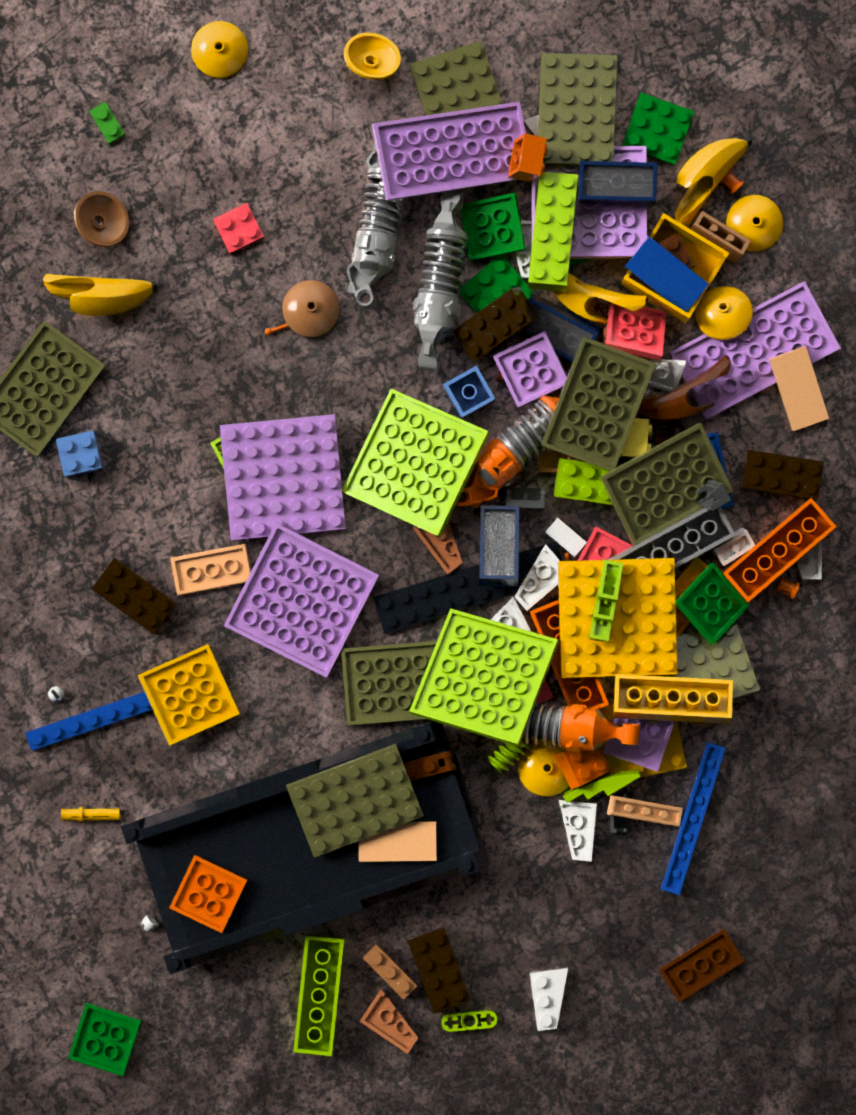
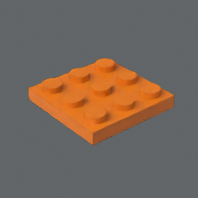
M194 855L169 908L223 933L247 879Z

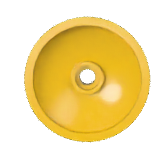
M224 21L211 22L203 26L194 36L191 46L192 58L195 65L204 74L213 78H227L236 74L244 66L248 57V43L243 32L235 25ZM217 44L222 45L220 50L215 48Z
M376 33L355 35L347 42L344 49V59L347 66L355 74L370 80L389 78L396 73L401 61L397 46L388 38Z
M749 195L739 199L732 205L727 214L726 226L751 240L745 251L760 252L773 246L781 236L783 217L778 206L769 198L761 195ZM753 219H759V224H754Z
M720 286L707 291L695 309V318L700 330L708 337L716 340H730L740 336L748 329L753 317L752 304L747 295L741 290L730 286ZM721 306L727 307L725 310L720 309Z
M541 740L537 745L534 742L529 744L528 746L531 749L525 748V755L521 754L518 761V774L523 785L529 791L539 796H554L567 789L569 786L554 756L565 750V748H561L558 744L554 747L552 743H548L545 746ZM545 764L551 766L550 771H544L543 767Z

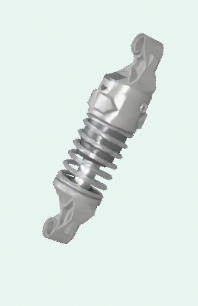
M375 141L373 152L366 160L368 168L367 178L375 183H368L365 186L370 190L378 192L364 193L366 198L372 200L362 203L363 206L367 207V210L361 211V214L364 216L359 221L362 228L357 230L352 262L347 267L350 280L348 293L354 294L358 304L366 310L373 308L376 303L371 285L393 270L398 241L397 235L399 234L396 227H399L401 224L398 221V218L402 217V213L399 210L404 207L401 200L405 199L386 201ZM392 202H395V203L399 204L400 206H399V207H396V205H395L394 203H392ZM364 296H371L368 303H362Z
M442 192V211L436 218L433 227L429 228L426 233V238L430 241L425 244L426 247L438 250L437 252L427 251L424 253L425 256L436 258V260L422 262L428 267L427 270L421 271L424 274V279L420 280L423 288L419 289L418 297L414 298L413 311L415 312L414 327L420 332L423 342L418 357V368L439 370L441 355L437 352L436 347L443 338L455 331L456 319L460 317L461 305L457 295L460 289L457 285L462 282L458 278V276L463 274L459 267L464 265L460 258L465 256L464 251L461 249L467 247L468 235L458 225L455 215L458 210L462 209L463 193ZM456 251L461 253V255H452V252ZM451 260L457 261L460 264L451 263Z

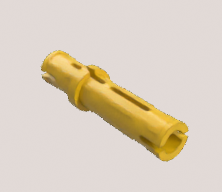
M79 807V809H62L61 820L79 822L85 820L120 821V808L84 809Z

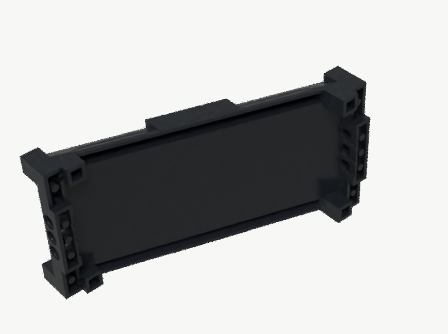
M430 721L379 740L122 825L121 829L126 844L137 843L172 952L163 957L169 975L225 954L282 935L287 936L364 910L379 902L458 876L462 877L478 872L489 866L490 863L478 830L480 825L456 754L451 756L452 762L456 766L455 770L410 781L423 813V817L410 822L436 821L437 861L359 862V841L314 858L286 787L287 784L393 744L397 745L403 763L450 751L451 747L443 724ZM444 758L439 759L440 767L445 766ZM194 855L247 879L223 933L169 908Z

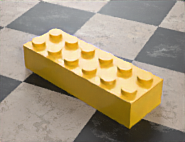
M616 674L613 718L730 724L732 719L733 680Z

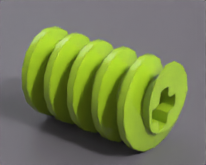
M521 740L519 747L505 743L506 747L499 745L501 752L494 750L495 758L488 756L490 763L502 775V769L509 771L507 764L515 765L512 760L513 758L520 760L518 753L525 755L524 747L529 750L531 749L523 740Z

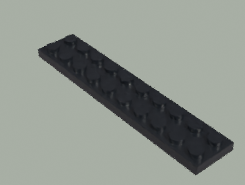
M557 541L546 544L555 556L562 561ZM545 545L519 552L518 587L479 586V565L374 596V602L384 634L448 615L450 608L461 611L516 594Z

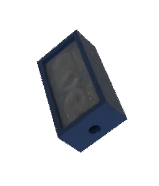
M580 161L579 203L656 205L657 163Z
M533 293L528 301L540 320L520 334L530 338L546 331L556 354L573 362L582 337L595 340L601 328Z
M481 505L479 586L518 587L519 506Z

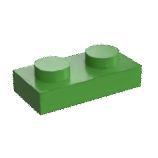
M106 102L89 111L109 145L125 136L124 131Z

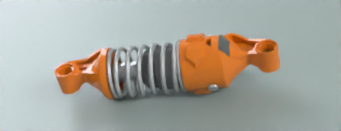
M542 396L538 403H535L536 409L542 414L540 417L531 409H528L529 415L535 420L533 423L524 415H521L523 422L519 424L517 421H514L516 427L512 429L507 427L508 432L505 435L500 434V437L494 438L483 448L471 472L470 484L465 486L462 491L464 497L461 501H457L456 505H472L476 509L484 501L496 498L499 490L503 486L507 487L511 483L510 480L525 468V462H532V456L539 455L538 448L541 450L546 449V447L541 446L544 438L542 434L546 433L559 398Z
M535 703L536 709L532 711L524 733L526 744L530 742L532 737L535 745L541 740L545 746L548 743H552L556 747L558 744L569 752L580 753L582 750L595 752L607 740L612 738L621 740L622 744L638 745L640 725L623 723V726H618L607 720L599 709H589L586 705L574 704L572 706H562L558 709L556 705H552L549 708L545 703L541 707Z

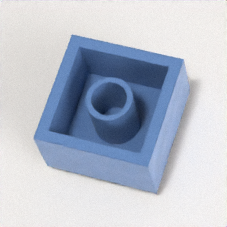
M477 366L443 384V388L461 419L495 402V397Z
M95 431L56 439L64 477L70 478L104 470Z

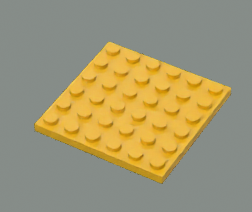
M674 558L610 560L623 563L608 643L589 639L604 560L558 561L561 678L615 676L616 674H677Z

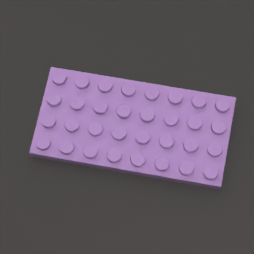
M520 102L372 124L386 201L516 181L517 179L508 178L514 140L526 133Z
M804 281L753 308L751 324L740 336L730 340H716L703 334L671 351L669 354L673 360H686L681 375L684 382L707 371L725 354L729 356L731 367L728 374L689 390L698 407L714 402L715 405L701 413L704 419L707 420L775 384L776 380L769 358L806 346L811 363L813 364L841 348Z

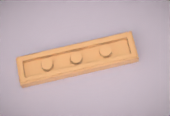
M610 795L607 814L680 827L683 808Z

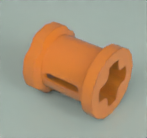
M732 169L720 181V183H724L731 190L732 195L745 183L733 174Z
M781 577L776 593L781 592L794 599L800 584H794Z

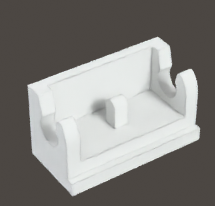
M738 529L734 532L736 536L711 549L722 566L730 563L755 546L746 529Z

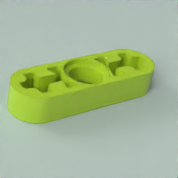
M492 1010L448 1013L442 1018V1027L448 1032L487 1029L494 1027L497 1023V1015ZM477 1014H481L480 1018H486V1014L494 1017V1020H491V1024H487V1021H481L482 1025L477 1026ZM468 1015L475 1018V1023L472 1026L464 1024V1018ZM457 1016H461L462 1027H458L459 1023L453 1024L452 1028L445 1024L449 1017H452L453 1021H457Z

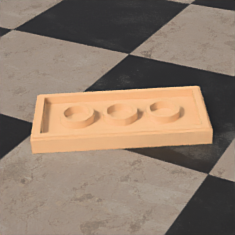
M803 346L769 358L792 431L829 419L807 347Z
M246 544L170 558L177 596L246 583L251 573Z
M436 821L407 822L360 840L359 862L437 861Z

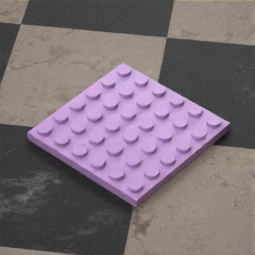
M614 146L613 162H647L646 146ZM545 165L544 172L578 175L570 259L632 258L647 239V205L579 203L580 166ZM539 177L532 181V241ZM612 192V196H623V192Z
M335 414L220 425L231 540L269 537L275 523L298 534L346 529Z
M275 523L224 626L327 678L379 574Z

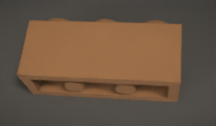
M701 211L690 228L692 231L729 252L726 259L735 265L751 242V240Z
M378 943L363 956V959L403 1000L417 987V983Z

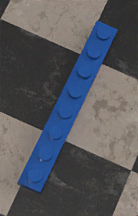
M145 692L34 729L25 734L30 749L33 751L153 709Z
M709 742L706 743L661 885L662 890L680 895L723 759L725 747Z

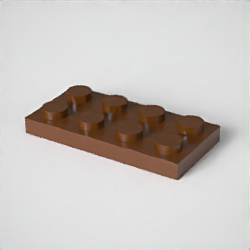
M722 928L658 968L678 1002H681L745 961L725 929Z

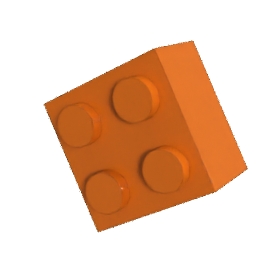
M524 133L514 140L508 178L531 182L543 174L545 168L543 157L547 154L548 150L547 138Z
M598 748L595 752L582 750L580 753L569 752L565 749L554 755L570 789L580 787L611 771L601 748Z

